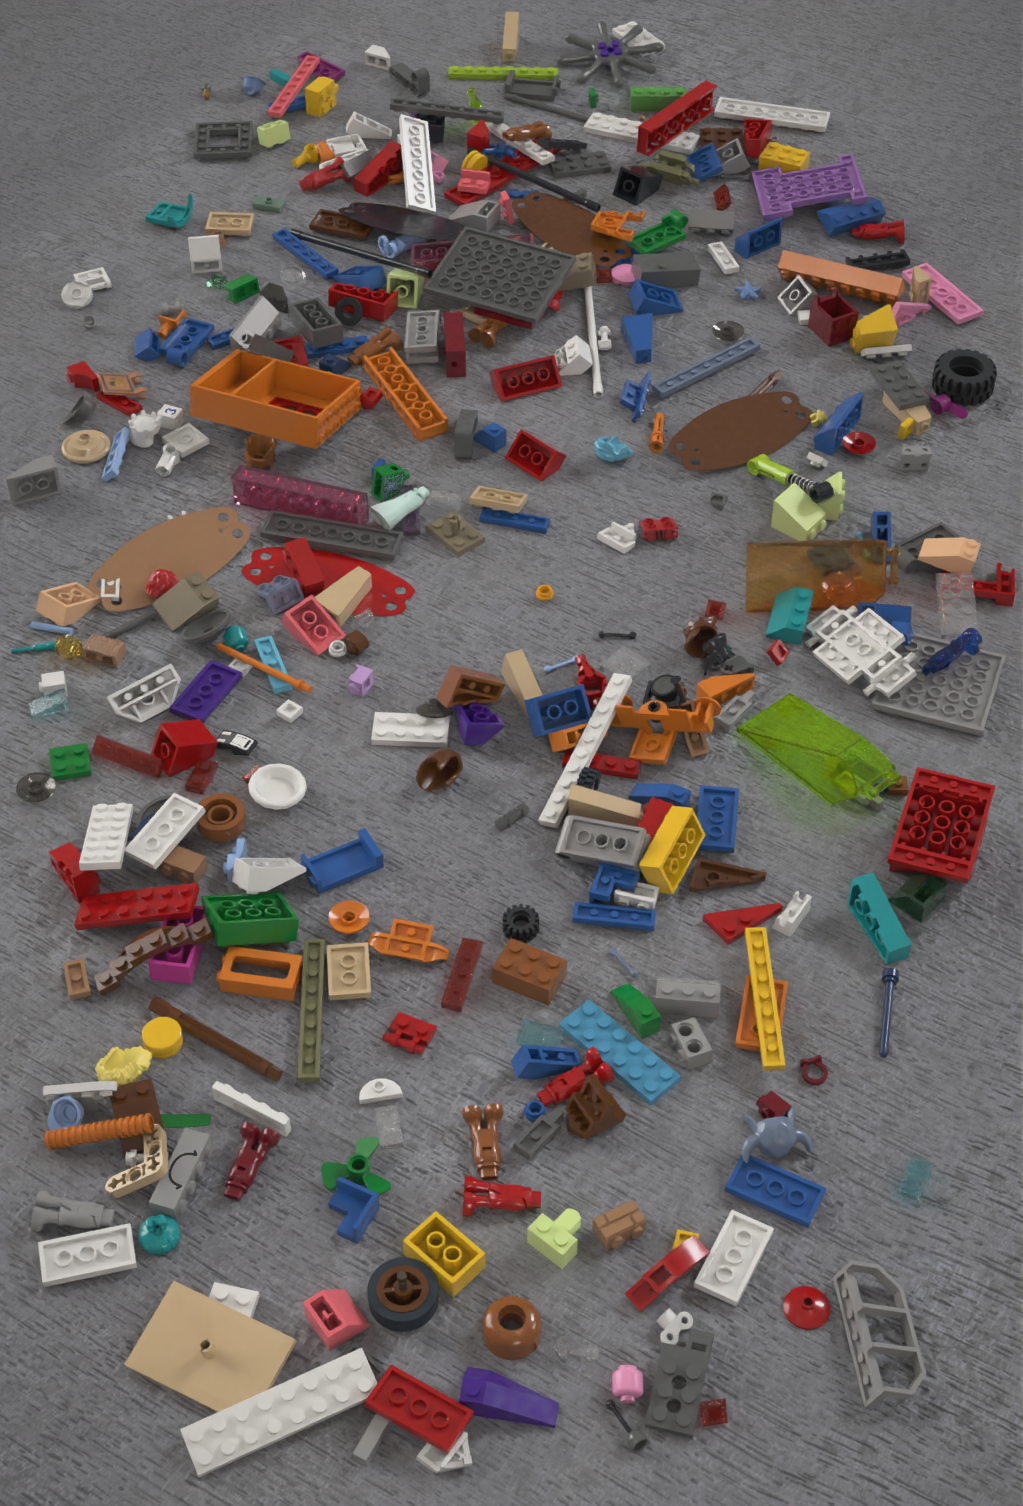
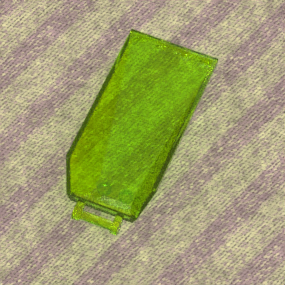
M791 693L736 728L740 735L831 807L834 806V803L854 799L861 793L868 799L874 800L884 789L901 781L900 774L895 771V765L875 745ZM883 778H886L884 781L876 785L874 788L872 787L874 784H876Z

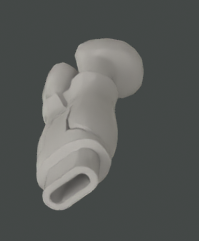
M39 1190L36 1197V1206H34L32 1212L31 1231H41L46 1223H58L59 1226L69 1225L83 1229H94L96 1227L101 1229L102 1226L112 1227L115 1210L105 1209V1205L93 1202L74 1201L66 1197L59 1198L52 1196L46 1190ZM49 1208L59 1209V1212H57V1211H52V1210H48V1209H49Z

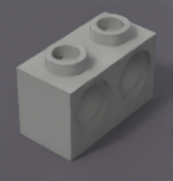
M695 1017L671 1024L669 1041L672 1046L676 1047L678 1059L681 1063H684L687 1070L711 1063L712 1048Z

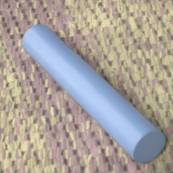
M31 622L32 629L65 635L73 634V628Z

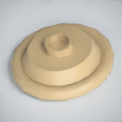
M82 430L69 435L63 441L61 451L63 456L71 462L89 464L103 459L110 452L111 442L109 437L102 432Z

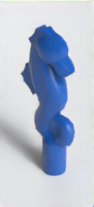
M513 189L506 192L509 197L526 198L528 194L538 191L531 189L530 191L523 190L519 192L518 189Z

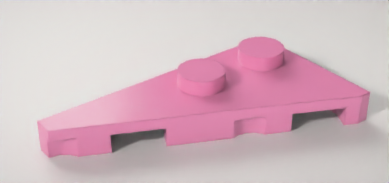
M896 302L892 307V312L897 326L900 327L904 323L915 319L916 314L928 312L932 306L925 303Z

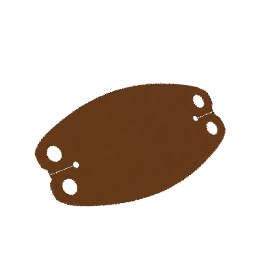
M532 192L526 198L517 199L512 202V208L523 224L540 239L558 250L574 256L592 252L594 263L601 266H612L616 264L617 260L626 259L631 256V250L624 240L591 230V223L596 215L578 205L539 192ZM535 196H541L543 199L540 201H535L533 198ZM525 203L527 207L519 208L518 204ZM622 249L625 253L620 255L616 253V250ZM608 257L610 260L608 262H601L600 258Z
M779 391L745 396L717 405L694 418L671 439L668 449L674 455L681 457L683 466L688 470L708 471L745 464L761 454L769 455L789 443L810 423V415L813 413L808 407L802 406L797 395L792 392ZM782 397H790L792 402L786 404L782 401ZM802 411L806 414V417L803 419L798 418L796 412ZM683 443L686 445V449L678 450L676 444ZM697 458L700 464L694 466L690 463V459Z

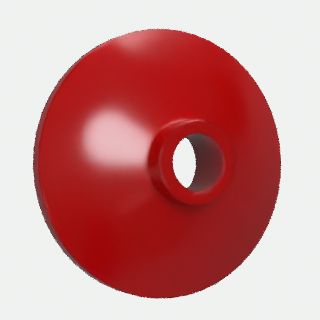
M851 432L844 436L842 444L851 453L868 454L875 449L876 440L865 432Z
M799 1286L792 1289L786 1295L783 1303L786 1318L794 1326L801 1329H817L823 1326L830 1316L831 1307L828 1298L823 1292L811 1286ZM804 1302H809L812 1305L807 1306L804 1304Z

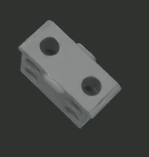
M902 446L900 448L901 470H928L930 457H932L930 446Z

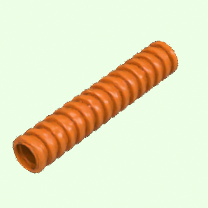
M146 1113L145 1116L140 1114L138 1117L134 1115L132 1118L128 1116L125 1119L106 1120L105 1123L100 1121L99 1123L93 1122L92 1125L90 1123H87L85 1126L81 1124L79 1127L60 1128L59 1131L58 1129L47 1130L44 1135V1142L48 1150H53L60 1147L79 1146L80 1143L85 1145L87 1142L91 1144L93 1141L112 1140L113 1137L114 1139H119L120 1136L125 1138L126 1136L132 1137L133 1134L135 1136L140 1133L143 1135L146 1132H153L154 1119L150 1113Z

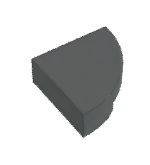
M712 492L711 504L716 509L722 511L728 501V496Z

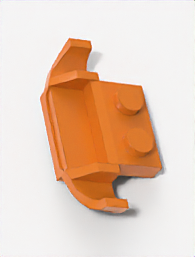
M394 918L390 934L373 932L370 934L368 946H372L383 956L388 955L422 962L423 964L441 959L447 961L449 955L447 948L431 942L434 926Z

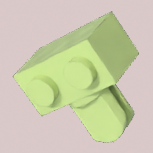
M278 120L257 127L259 144L266 148H271L277 143H286L287 140L291 139L289 125L286 121Z
M568 1208L555 1221H552L542 1213L527 1228V1243L563 1269L577 1254L578 1239L573 1235L581 1226L580 1214L576 1210Z

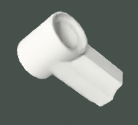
M168 443L163 446V454L155 468L160 476L167 477V475H170L174 465L180 462L178 446L176 444Z

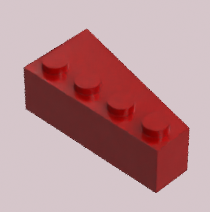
M744 119L746 156L759 158L772 136V120Z
M391 140L354 177V191L368 197L387 185L388 181L394 180H388V176L399 174V172L403 171L401 144Z
M335 283L328 289V306L335 308L341 299L352 297L361 303L363 317L365 318L369 317L379 322H384L398 309L397 291L385 293L383 289L371 291L369 287L357 289L355 285ZM351 305L344 308V311L351 314L355 313Z

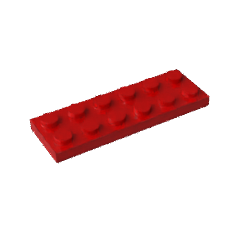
M198 883L85 895L83 896L74 926L76 930L192 918L200 887Z

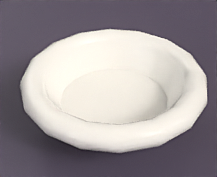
M280 763L268 764L259 768L251 776L248 784L249 793L254 801L265 808L274 810L287 809L296 805L304 797L307 789L306 780L299 770L290 765Z

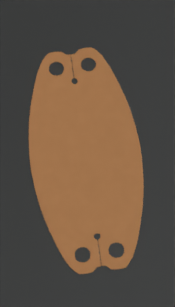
M230 507L209 508L175 517L142 532L119 548L96 570L88 583V588L93 594L101 597V588L96 585V582L99 579H105L108 583L114 581L113 585H107L105 594H115L116 579L120 578L119 585L122 588H119V597L122 599V603L120 605H113L111 603L112 597H101L102 605L107 611H127L152 605L157 599L146 594V583L150 574L158 569H166L172 571L180 582L199 570L207 580L223 568L242 549L251 535V529L246 524L239 522L237 513ZM226 513L229 519L222 522L218 519V515ZM240 529L243 532V536L235 538L232 535L233 530Z

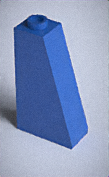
M652 313L622 317L621 331L635 364L651 362Z

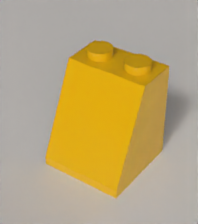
M890 304L857 321L856 327L853 329V336L850 338V346L854 349L855 354L861 353V350L864 348L893 346L898 328Z

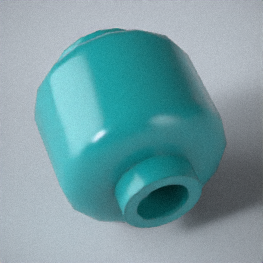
M232 625L225 630L223 634L225 645L240 653L243 652L249 645L245 629L238 625Z

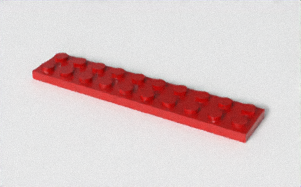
M536 137L531 141L537 144L538 138L541 137ZM551 147V150H545L555 155L563 149L561 148V150L552 149ZM518 149L513 151L517 154L515 158L506 155L499 159L525 172L540 164ZM489 165L481 170L490 172V186L487 194L458 191L457 184L444 192V198L459 206L477 202L518 176Z

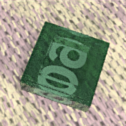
M212 274L207 281V287L222 290L223 285L228 281L227 276Z

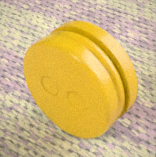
M476 150L472 151L465 157L461 169L481 171L487 167V157Z
M158 1017L149 1021L142 1030L144 1049L148 1050L152 1057L159 1059L175 1055L183 1045L182 1030L179 1023L169 1017Z

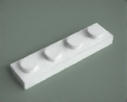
M216 1081L212 1086L214 1100L275 1130L285 1137L290 1133V1118L285 1113L276 1112L267 1104L253 1100L246 1093L241 1094L228 1084Z

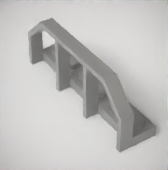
M851 1260L833 1277L864 1407L873 1409L885 1398L907 1400L913 1395L926 1376V1371L904 1289L879 1264ZM854 1272L872 1274L894 1296L896 1307L862 1303ZM865 1314L900 1319L907 1346L872 1342ZM875 1353L910 1358L915 1379L908 1389L883 1386Z

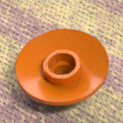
M353 900L342 901L336 904L329 912L331 927L343 934H353L363 930L370 919L367 907Z

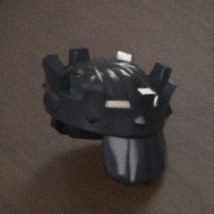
M725 633L708 639L702 646L706 655L700 660L704 676H707V669L721 665L735 656L732 648L727 645Z

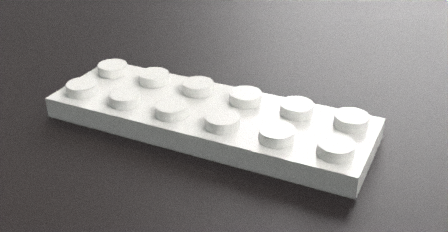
M98 804L93 806L79 861L80 871L121 869L133 814L132 804Z

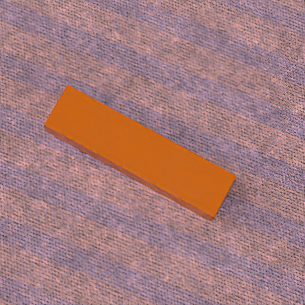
M392 347L389 348L388 352L369 358L366 355L363 356V369L378 389L382 391L384 397L418 441L448 432V418Z

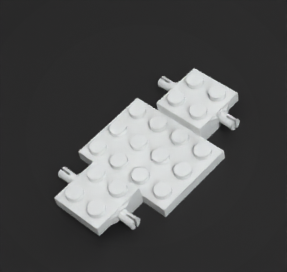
M833 605L806 626L807 631L813 635V637L805 642L807 647L811 648L817 642L822 643L813 651L814 657L848 685L863 674L864 678L871 683L863 689L866 696L877 690L889 698L917 676L916 671L909 666V663L917 658L916 655L910 652V654L903 658L894 650L905 641L904 635L870 608L866 609L856 618H853L851 615L858 611L854 605L846 611L839 610Z

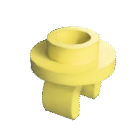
M818 409L817 413L810 415L813 427L826 423L827 416L824 411L821 412Z

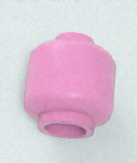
M634 1365L619 1366L618 1370L612 1373L613 1395L620 1398L621 1403H634L636 1398L643 1395V1373L637 1370V1367Z

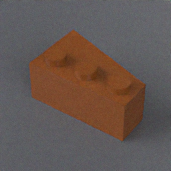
M450 665L436 699L446 708L458 704L464 706L473 702L478 704L499 700L505 683L493 674Z

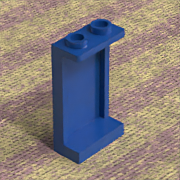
M366 828L358 831L359 839L309 859L305 854L300 855L301 863L299 864L306 867V872L303 874L308 876L309 885L311 888H315L318 894L384 868L383 854Z

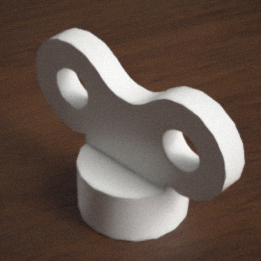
M668 1308L656 1321L664 1329L660 1336L661 1342L675 1345L678 1342L679 1332L687 1330L692 1326L693 1318L691 1314L684 1311L676 1316ZM682 1318H685L687 1320L686 1324L682 1323ZM667 1334L672 1336L671 1341L667 1339Z

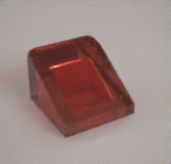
M708 600L705 617L715 616L717 620H723L727 604Z

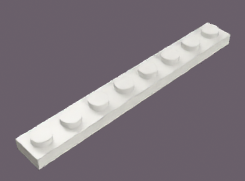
M485 122L489 132L541 165L555 161V155L529 139L510 141L503 138L502 133L510 129L507 125Z

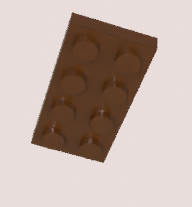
M320 209L309 224L310 230L365 241L374 228L349 218L340 212Z

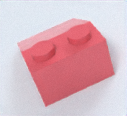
M312 594L285 612L280 621L294 638L317 656L328 650L333 641L342 640L346 636Z

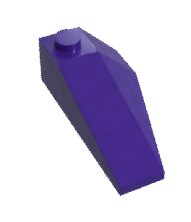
M476 702L468 703V705L464 706L461 704L453 705L460 737L465 745H483L504 728L501 717L497 713L492 714L488 706L483 707Z
M467 1367L462 1380L459 1403L473 1410L474 1416L556 1428L558 1402L492 1370Z

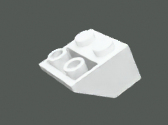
M219 235L188 237L192 274L222 271Z
M577 335L569 339L564 346L557 349L553 354L555 355L560 376L581 375L593 365L589 345Z

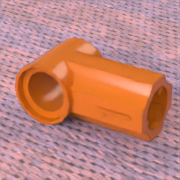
M319 141L316 147L320 164L335 159L334 151L330 150L328 144L324 141Z

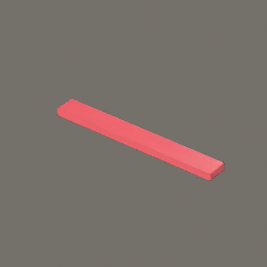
M309 55L305 57L267 111V116L275 118L283 116L319 64L320 57Z

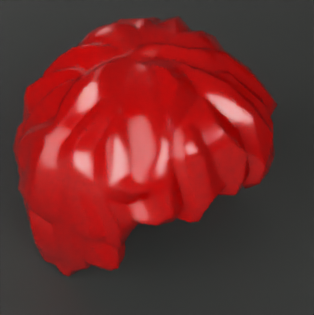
M158 569L150 574L148 578L146 594L159 599L179 583V580L172 571Z

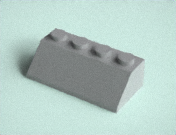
M260 296L230 333L229 339L232 352L240 349L259 354L238 344L244 329L270 340L277 329L281 327L280 313L264 296Z

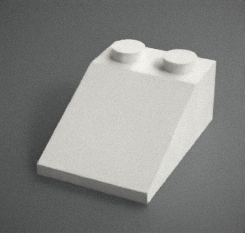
M234 858L232 882L237 884L239 888L246 890L248 894H259V892H266L306 872V867L291 858Z

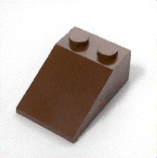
M151 1078L119 1086L116 1092H112L110 1100L115 1119H125L128 1116L132 1118L134 1115L138 1117L140 1114L145 1116L146 1113H150L154 1119V1124H159L164 1130ZM141 1133L137 1136L133 1134L132 1137L126 1136L121 1138L120 1136L124 1158L126 1152H131V1150H137V1154L144 1153L143 1135Z

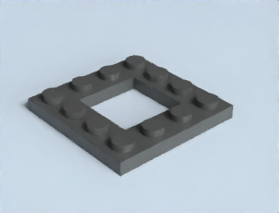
M253 121L196 123L194 159L252 157ZM238 134L237 145L210 146V135Z

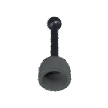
M608 1400L606 1402L607 1409L612 1410L628 1432L627 1444L634 1453L641 1451L648 1444L647 1437L640 1430H632L616 1409L615 1402Z

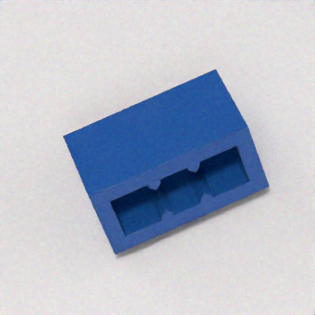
M148 328L135 338L134 356L139 360L153 361L160 357L161 338L151 328Z

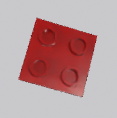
M661 517L660 520L645 518L643 521H639L643 531L646 532L642 533L643 540L655 541V531L656 539L659 540V531H661V538L664 540V530L666 540L678 537L676 529H679V527L671 517Z

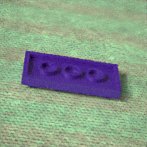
M210 660L169 707L170 712L188 720L200 719L204 723L242 679V672Z

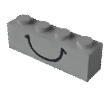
M188 1128L184 1129L168 1162V1172L159 1180L149 1201L151 1214L167 1215L177 1221L180 1213H184L189 1195L194 1193L196 1180L204 1172L205 1161L213 1153L214 1145L211 1142L210 1134Z

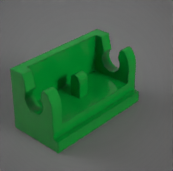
M245 274L223 285V289L229 293L226 297L233 301L234 304L260 292L258 279L250 274Z

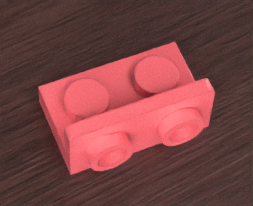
M461 169V179L457 186L458 191L487 194L490 186V172Z

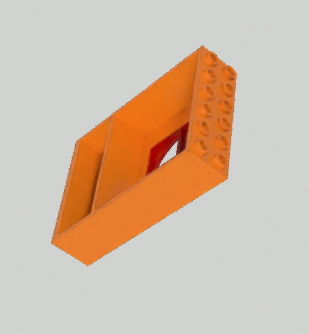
M236 349L190 385V416L317 449L360 410L361 380ZM286 408H297V410L293 411ZM308 411L315 414L316 416L308 415L304 412Z

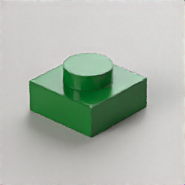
M589 88L590 107L596 108V102H599V95L595 92V88Z

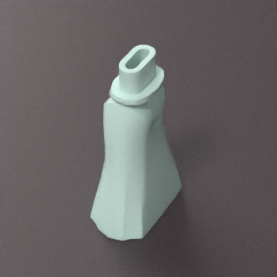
M424 486L418 489L414 488L413 491L410 490L397 498L371 506V515L375 522L382 525L384 529L391 530L406 515L420 507L425 498L430 495V492Z

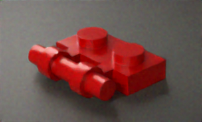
M398 1011L389 1026V1032L393 1033V1035L385 1032L382 1040L388 1042L392 1047L396 1048L399 1046L406 1049L408 1053L422 1055L425 1047L420 1046V1044L428 1047L437 1032V1026Z

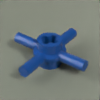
M497 142L496 145L489 144V148L483 149L484 154H496L495 158L501 159L506 155L512 158L517 156L516 152H513L516 148L509 147V143Z

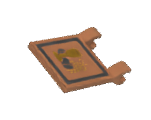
M133 372L131 374L97 373L104 395L137 396L140 399H146V394L142 393H147V388L140 387L135 389L133 383H140V379L137 378H141L140 372Z

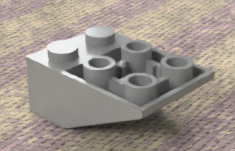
M486 199L460 205L449 219L467 227L489 232L500 219V203Z

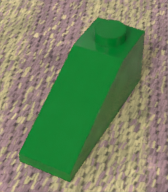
M630 983L610 991L641 1039L660 1031L661 1015L652 1002Z

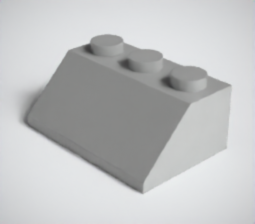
M690 208L688 229L691 232L703 230L706 233L713 234L716 231L729 235L733 233L735 212Z
M657 977L655 1008L662 1014L718 1018L720 982Z

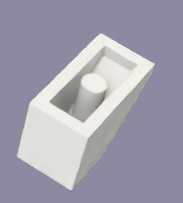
M372 45L365 51V64L389 71L390 56L384 47Z

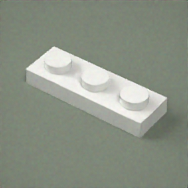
M722 241L708 244V251L724 274L739 272V265Z
M912 344L864 348L861 350V357L866 356V359L876 358V355H882V358L891 357L892 354L905 356L908 352L912 351Z

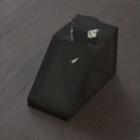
M268 283L259 292L260 296H264L277 311L287 314L288 300L283 287Z

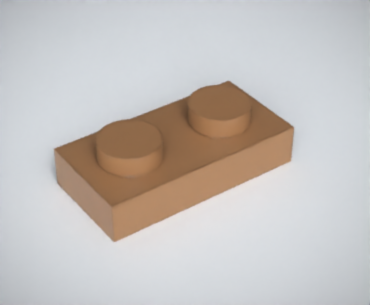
M84 958L63 963L70 1001L91 996Z

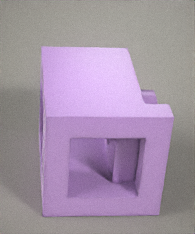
M356 664L354 674H351L348 679V691L364 697L374 684L373 670Z

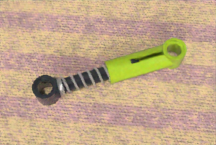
M761 454L747 462L748 469L752 475H763L787 487L795 483L805 493H808L812 501L817 504L832 497L834 494L833 487L828 481L819 483L799 476L796 471L771 461L766 454Z

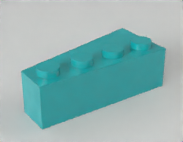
M871 872L851 879L847 906L885 963L888 965L908 958L912 946L911 941L904 932L874 873Z

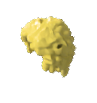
M142 1046L132 1047L131 1049L126 1048L124 1051L119 1049V1047H113L96 1064L95 1071L97 1072L98 1081L117 1082V1087L137 1082L142 1077L143 1072L148 1070L152 1054L148 1050L143 1049Z

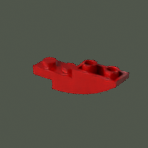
M693 1235L642 1275V1278L625 1292V1296L641 1313L672 1284H676L710 1254V1251L696 1235Z

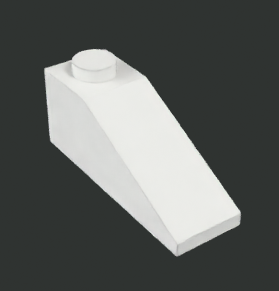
M357 112L352 113L346 124V133L349 135L359 133L361 138L391 139L392 129Z

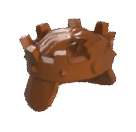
M261 434L248 436L245 439L246 451L243 460L244 463H248L246 466L247 471H254V466H258L259 470H263L264 466L272 468L273 462H276L274 451L277 447V441L272 437Z

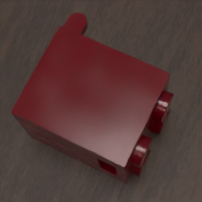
M833 288L830 295L821 298L819 294L814 295V300L811 301L808 328L828 347L852 338L859 312L839 294L838 288Z

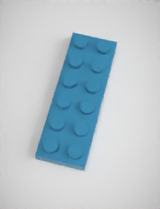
M587 1000L559 1023V1029L585 1051L595 1047L601 1056L602 1063L606 1062L612 1069L613 1074L650 1106L681 1081L680 1074L590 1000Z

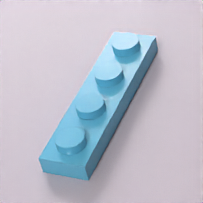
M272 635L254 639V645L261 662L287 674ZM267 674L274 694L292 690V685Z

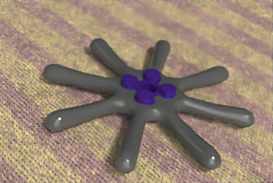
M600 21L597 24V28L603 42L592 43L574 34H568L565 37L566 42L589 49L591 52L561 55L557 58L559 65L595 61L577 76L578 83H585L600 67L606 66L611 68L614 85L621 87L624 85L618 68L619 64L625 63L648 74H653L656 71L654 65L631 58L629 55L660 52L664 49V46L660 42L642 46H625L643 31L641 25H635L622 39L612 41L609 39L606 23Z

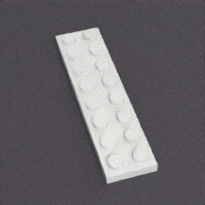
M720 97L714 111V116L743 121L744 119L772 120V125L825 132L830 112Z
M593 112L584 125L583 132L637 143L638 126L642 123L640 121H632L626 118H617L612 115L608 116ZM683 132L663 146L662 149L691 154L700 140V135L692 132Z
M401 114L399 125L406 207L423 213L435 214L436 205L428 122Z
M359 1348L180 1429L198 1477L365 1402L377 1385V1381L363 1349Z

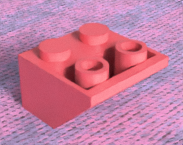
M345 1289L322 1290L303 1302L305 1317L329 1351H332L370 1327V1324Z

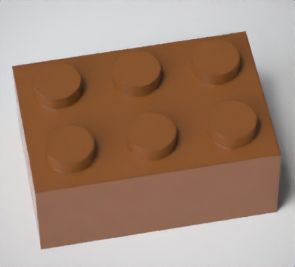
M510 938L492 967V983L548 1006L567 976L566 959Z

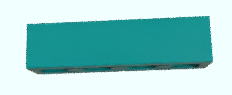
M276 68L269 71L270 79L283 87L286 86L291 76Z

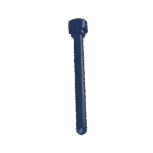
M886 968L882 971V981L885 984L879 1055L882 1058L888 1055L894 986L899 981V971L894 968Z

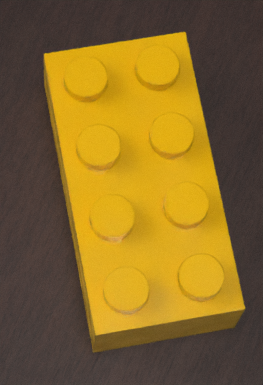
M672 806L638 865L647 883L660 887L659 893L674 894L706 835L693 808Z

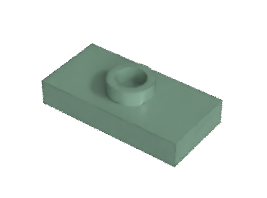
M259 195L253 202V208L281 213L286 205V200Z

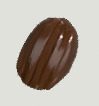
M450 748L439 749L431 753L417 769L416 781L419 787L428 792L450 787L463 769L461 756Z

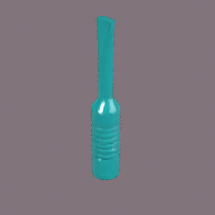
M56 642L40 643L32 647L11 649L12 653L30 650L56 649Z

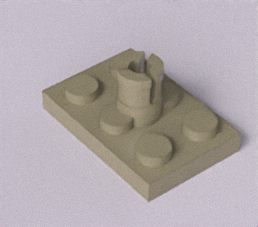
M454 511L426 524V531L457 557L485 543V537L466 522L460 514Z

